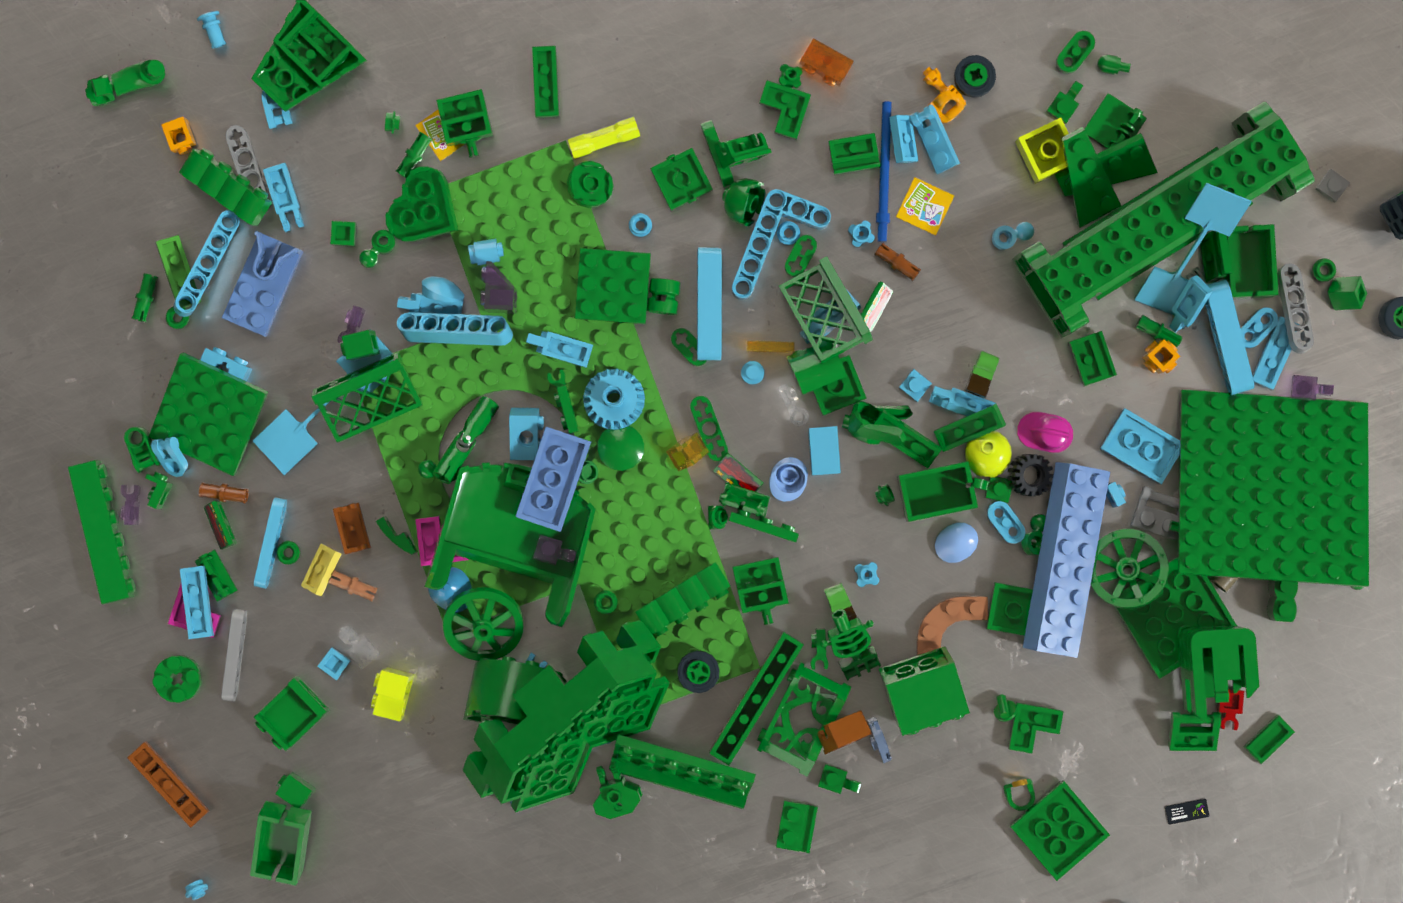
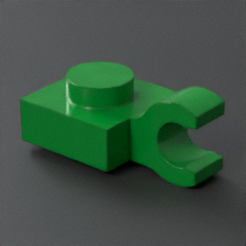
M1075 81L1066 95L1060 91L1046 112L1056 119L1062 118L1063 123L1066 124L1079 106V103L1074 101L1083 85Z
M998 476L989 478L988 481L972 478L973 482H971L970 487L985 490L984 498L1009 503L1012 491L1009 485L1012 483L1011 480Z
M816 628L815 634H811V648H816V655L810 662L812 670H815V662L817 660H822L824 662V669H828L829 663L826 657V648L820 645L821 641H826L825 628Z
M825 763L818 787L841 794L842 788L859 793L861 782L846 778L847 770Z

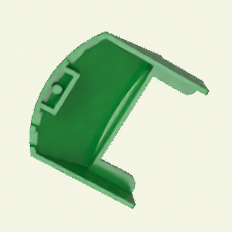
M490 462L482 463L479 466L469 467L468 465L461 467L455 481L424 587L434 590L443 588L448 581L454 556L457 555L551 583L552 587L545 610V617L550 624L563 627L570 614L596 508L580 497V492L575 489L562 530L559 532L515 517L532 469L531 467L511 463L490 465Z

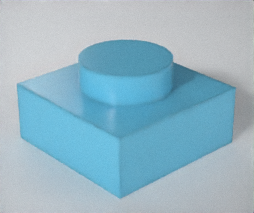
M913 369L899 388L918 402L932 383Z
M1116 482L1108 483L1106 496L1112 508L1126 503L1124 499L1126 495L1121 485H1117Z
M331 647L317 667L335 680H338L351 660L334 647Z

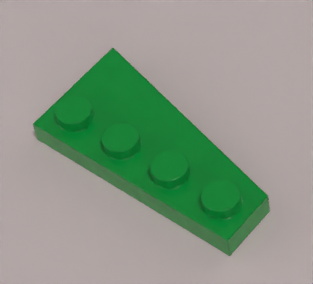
M1083 127L1061 138L1079 228L1122 206Z
M1141 133L1097 154L1111 185L1158 173ZM1068 168L1054 174L1064 196L1073 195L1069 183Z

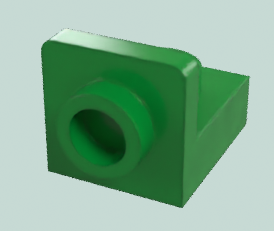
M155 471L154 475L146 474L145 476L146 479L157 483L156 487L153 486L148 494L147 499H149L147 505L154 509H162L173 483L167 481V476Z

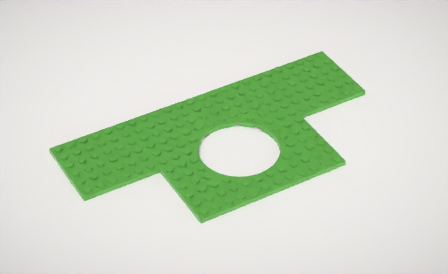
M565 140L448 183L458 231L451 232V236L480 315L502 316L505 318L513 332V338L508 344L502 346L419 343L397 351L423 405L372 427L420 558L415 519L440 516L442 527L450 496L443 482L439 481L435 476L429 479L420 476L418 466L424 460H431L436 465L439 463L441 442L454 416L473 400L483 395L503 390H517L539 396L552 404L564 416L562 407H557L554 394L558 393L557 387L552 385L547 378V374L551 373L552 379L558 381L561 378L559 370H563L566 375L565 382L579 428V432L574 433V435L591 442L585 460L592 461L598 468V477L594 482L582 484L578 481L575 488L580 492V497L596 508L577 585L579 584L596 631H603L616 650L619 651L621 648L617 644L616 639L620 628L627 622L640 620L635 613L637 610L714 562L718 564L727 581L728 578L634 323L575 319L580 248L606 250L591 208L580 206L572 199L568 192V174L575 167V163ZM495 238L497 243L502 242L504 256L500 257V262L484 265L471 264L469 245H474V242ZM542 331L547 333L549 331L592 344L593 348L587 368L536 352L538 346L526 343L528 334L541 336ZM617 368L623 371L626 370L634 375L641 383L645 395V403L641 415L634 423L629 425L635 428L642 436L644 454L638 464L625 471L614 470L606 466L600 459L598 440L606 428L594 423L589 418L584 407L583 396L590 379L606 369ZM398 371L390 375L388 382L401 386L404 378L401 372ZM380 384L372 393L380 395L383 384ZM386 386L383 397L396 401L399 390ZM402 391L399 402L409 405L415 402L412 394ZM611 393L607 400L611 403H616L620 399V395L618 393ZM365 395L363 405L374 410L378 400ZM381 401L377 411L388 414L392 412L394 405ZM367 413L368 418H369V421H370V420H371V417H372V414ZM474 560L453 562L451 566L462 570L467 575L472 588L488 587L500 590L512 597L519 606L550 595L551 583ZM430 565L423 566L426 577L428 576ZM731 587L727 588L729 593L717 600L715 596L707 601L709 605L701 611L696 612L693 609L688 612L689 618L677 625L675 621L667 626L669 630L659 637L653 634L661 645L655 662L651 663L657 671L655 679L665 676L670 682L661 704L694 693L683 687L679 682L677 674L681 659L689 652L697 650L706 651L716 659L720 669L719 679L716 684L760 668ZM604 590L613 592L618 601L616 609L609 614L598 612L594 606L595 596ZM603 598L601 601L602 605L605 607L609 606L610 599ZM488 599L473 600L479 614H484ZM495 601L491 617L503 613L507 608ZM437 605L443 621L446 609ZM468 608L457 613L471 621L473 620ZM452 621L453 631L464 627Z

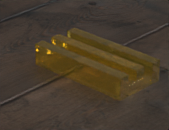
M747 341V352L794 353L795 342Z

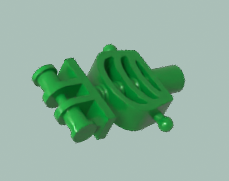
M843 609L833 612L832 618L836 627L827 631L829 640L821 641L820 645L823 648L830 645L836 657L844 658L839 660L838 663L846 680L849 681L850 678L855 676L861 677L860 672L865 669L870 673V669L877 666L881 667L874 647H868L871 643V637L867 628L872 627L874 622L868 620L863 624L859 618L849 621Z

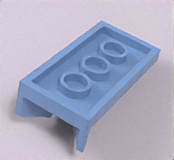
M255 231L254 235L257 238L222 318L266 337L303 251L264 235L259 231Z
M545 427L515 517L561 532L591 442Z

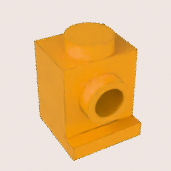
M182 116L161 124L170 150L173 153L185 155L192 151L193 146H196L189 121ZM185 135V141L179 142L178 137Z

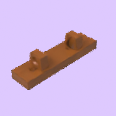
M147 741L127 757L190 828L210 811Z

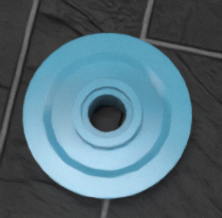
M616 368L606 369L591 378L585 388L583 400L586 413L594 423L600 427L615 430L625 428L639 418L644 408L645 395L641 383L634 375L626 370L623 371ZM611 393H618L620 395V399L616 403H611L607 400Z

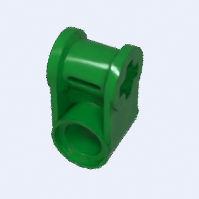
M143 427L129 428L125 432L124 441L136 471L141 473L147 467L155 464L157 466L161 465L152 451V439L149 438V432ZM135 431L140 432L142 435V441L139 444L134 443L132 440V435Z

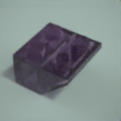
M486 261V267H482L481 279L485 283V291H481L480 304L483 305L488 313L517 314L518 290L491 261Z

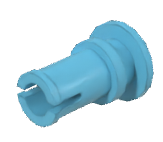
M210 11L197 18V21H203L202 28L206 29L212 49L226 45L219 26L221 22L216 18L220 14L219 11Z

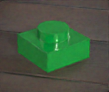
M332 221L330 244L355 246L356 222Z

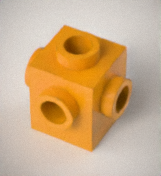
M1163 339L1158 343L1155 340L1144 349L1147 353L1142 358L1146 361L1144 365L1152 373L1157 372L1160 374L1164 372L1169 373L1177 365L1175 361L1180 355L1177 353V348L1170 341ZM1157 353L1162 355L1161 362L1155 357Z

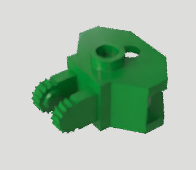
M616 761L610 763V769L614 777L612 780L607 779L603 766L596 767L601 786L599 788L600 793L595 799L593 807L597 815L608 819L632 813L643 795L640 785L627 781L625 776H621Z

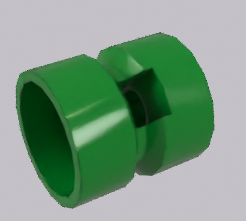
M651 278L649 292L652 294V297L648 298L647 312L677 315L678 301L675 297L679 295L680 282L670 279ZM661 296L666 297L665 301H661Z

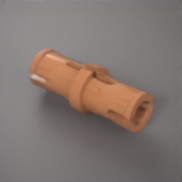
M337 570L333 571L332 576L340 579V581L330 578L328 584L347 590L350 595L354 593L371 602L373 601L375 596L366 593V591L376 594L377 587L358 581L359 578L357 577L351 578L337 572Z

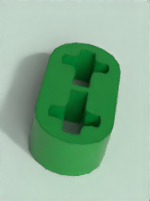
M803 235L797 240L785 263V271L789 276L796 277L805 272L817 248L815 238L810 235ZM807 240H810V246L813 249H807L803 256L800 254L803 247L800 243L801 241L805 243ZM798 257L802 260L799 263V266L802 268L801 271L791 272L789 263H794Z
M679 328L672 333L671 342L673 346L690 364L698 367L707 362V360H692L694 355L690 349L693 347L697 351V339L687 329ZM678 333L680 335L687 334L686 341L690 344L688 347L683 343L679 345L676 343V335Z

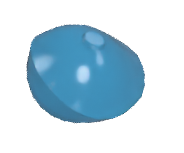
M451 567L446 585L439 590L428 588L432 600L441 608L446 609L457 595L472 589L469 578L462 570ZM466 604L460 606L455 613L465 610L467 608Z

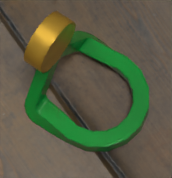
M1021 779L1004 785L1003 789L1006 799L1013 809L1025 811L1034 804L1035 792L1031 779ZM1027 785L1030 792V801L1025 806H1018L1012 800L1011 787Z

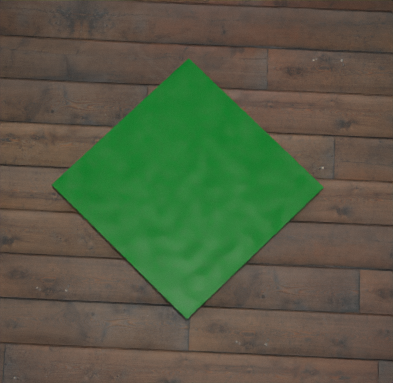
M1181 390L1178 574L1369 587L1368 403L1252 394L1230 395L1231 393Z

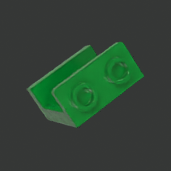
M297 676L254 716L256 720L255 725L263 733L267 731L273 737L271 741L278 749L287 751L330 709Z

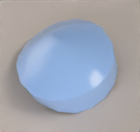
M788 457L778 461L773 467L769 478V487L776 499L783 502L792 501L803 493L808 478L805 464L797 458Z
M953 523L947 526L936 537L935 550L937 555L948 563L963 561L971 556L977 548V532L971 525L966 523Z

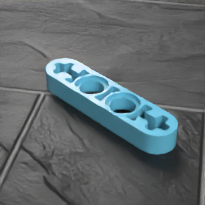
M277 497L273 499L255 574V587L264 589L268 587L286 513V499Z

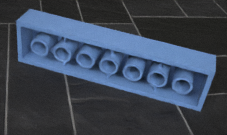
M1055 463L1023 648L1078 658L1110 471L1071 463Z

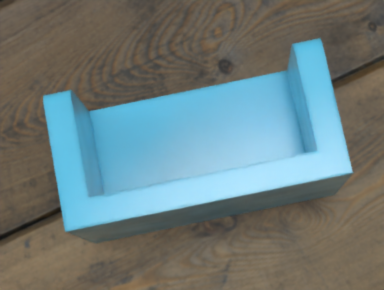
M837 426L809 428L811 476L840 474Z

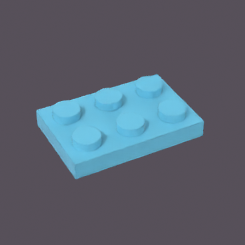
M1123 408L1100 449L1162 485L1180 455V440Z

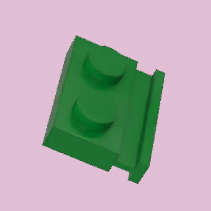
M875 133L828 141L834 175L880 168Z
M1217 231L1207 233L1200 246L1206 283H1214L1226 277L1227 274L1233 273L1227 235Z
M1102 331L1068 342L1083 386L1117 375Z
M784 800L776 848L810 854L818 806Z

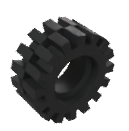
M1022 454V456L1015 458L1017 461L1010 463L1013 468H1008L1011 476H1007V478L1012 481L1009 485L1011 488H1015L1014 491L1016 493H1020L1023 496L1036 497L1043 495L1042 492L1049 490L1047 486L1052 485L1049 478H1053L1054 475L1050 474L1049 471L1053 470V467L1048 466L1050 462L1048 459H1044V456ZM1029 466H1033L1037 471V479L1033 484H1028L1024 479V471Z

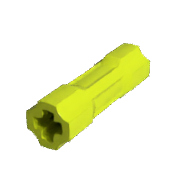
M631 117L606 128L567 140L574 159L591 154L593 151L640 137L635 118Z

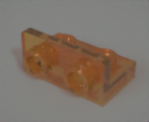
M813 38L799 64L802 65V70L808 74L814 75L816 73L823 77L822 81L832 87L836 84L840 87L854 61Z

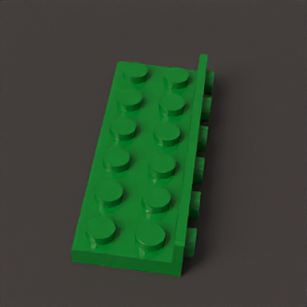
M619 734L610 762L616 761L620 773L740 809L745 807L747 796L756 776L754 773Z

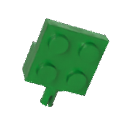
M480 89L436 100L446 145L449 147L465 144L467 145L469 158L479 156L476 142L493 136L483 90Z
M779 557L733 566L742 613L759 611L762 612L764 625H768L766 615H768L769 624L774 623L770 609L779 605L789 604Z

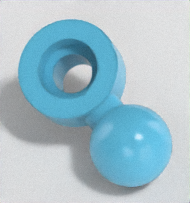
M1021 222L1015 230L1010 226H1000L994 230L992 242L998 249H1009L1016 243L1017 238L1021 240L1031 239L1034 235V227L1029 222ZM1001 234L1007 237L1006 242L1000 240Z

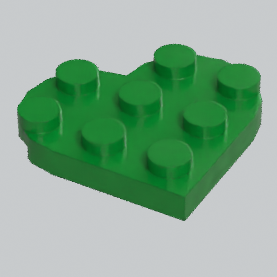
M428 166L417 167L411 170L405 184H402V196L394 199V203L390 206L389 211L386 212V226L389 232L401 241L416 242L458 231L449 185L442 171Z

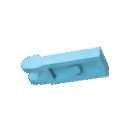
M282 163L263 169L276 214L280 217L284 231H290V223L285 214L293 211L298 227H303L304 222L299 210L300 205L287 164Z

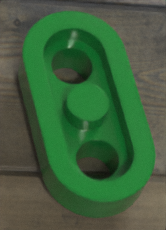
M1088 31L1077 32L1056 59L1059 71L1065 74L1075 72L1094 49V36ZM1081 40L1086 43V47L1081 48L1078 45V42ZM1064 59H1070L1072 65L1066 66Z

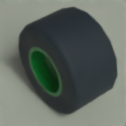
M1396 297L1386 302L1380 309L1378 316L1379 326L1383 333L1397 340L1403 339V297Z

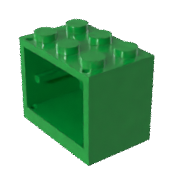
M945 646L878 669L894 719L902 736L917 734L920 730L927 727H938L942 722L951 719L959 720L970 713L955 663Z

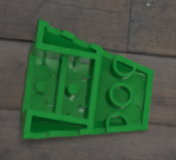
M306 0L295 1V6L287 15L283 27L275 36L272 46L264 55L251 78L285 112L367 61Z

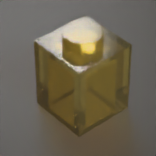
M696 432L682 438L667 450L666 453L676 469L681 471L696 464L709 451Z

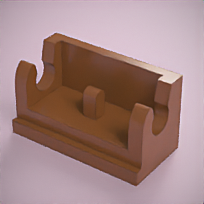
M353 503L334 508L333 512L344 553L351 554L371 548L360 504Z
M861 710L825 725L824 729L828 739L823 730L818 731V737L824 748L823 752L825 755L872 734Z

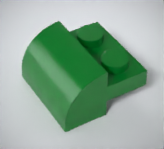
M822 341L820 346L821 353L824 355L832 351L833 343ZM812 346L803 350H797L786 357L802 394L847 377L838 355L821 363Z

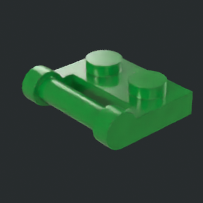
M1171 712L1169 751H1217L1221 725L1220 712L1207 714L1208 724H1211V727H1180V724L1207 723L1195 714Z

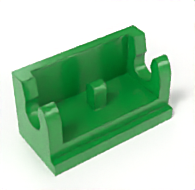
M761 132L757 133V138L754 134L714 145L723 169L760 160L772 153Z

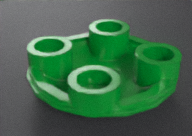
M631 426L615 430L606 429L598 440V453L606 466L614 470L625 471L633 468L640 462L644 454V442L640 433Z

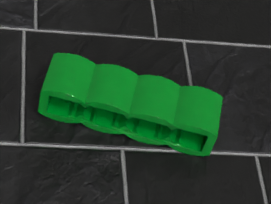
M205 148L193 149L179 173L197 185L202 191L215 198L221 205L232 211L240 219L250 225L258 226L272 204V201L267 198L268 193L258 187L254 189L249 184L250 180L243 175L238 174L236 176L231 171L232 167L223 161L218 163L213 158L214 154Z
M714 562L643 606L635 613L652 635L655 634L656 637H659L669 630L667 626L675 621L678 625L688 619V612L693 609L699 612L709 605L707 602L709 599L715 596L718 600L728 594L727 588L731 585L718 564Z
M1269 580L1268 591L1271 596L1267 603L1269 620L1293 622L1297 613V605L1294 598L1298 591V582Z

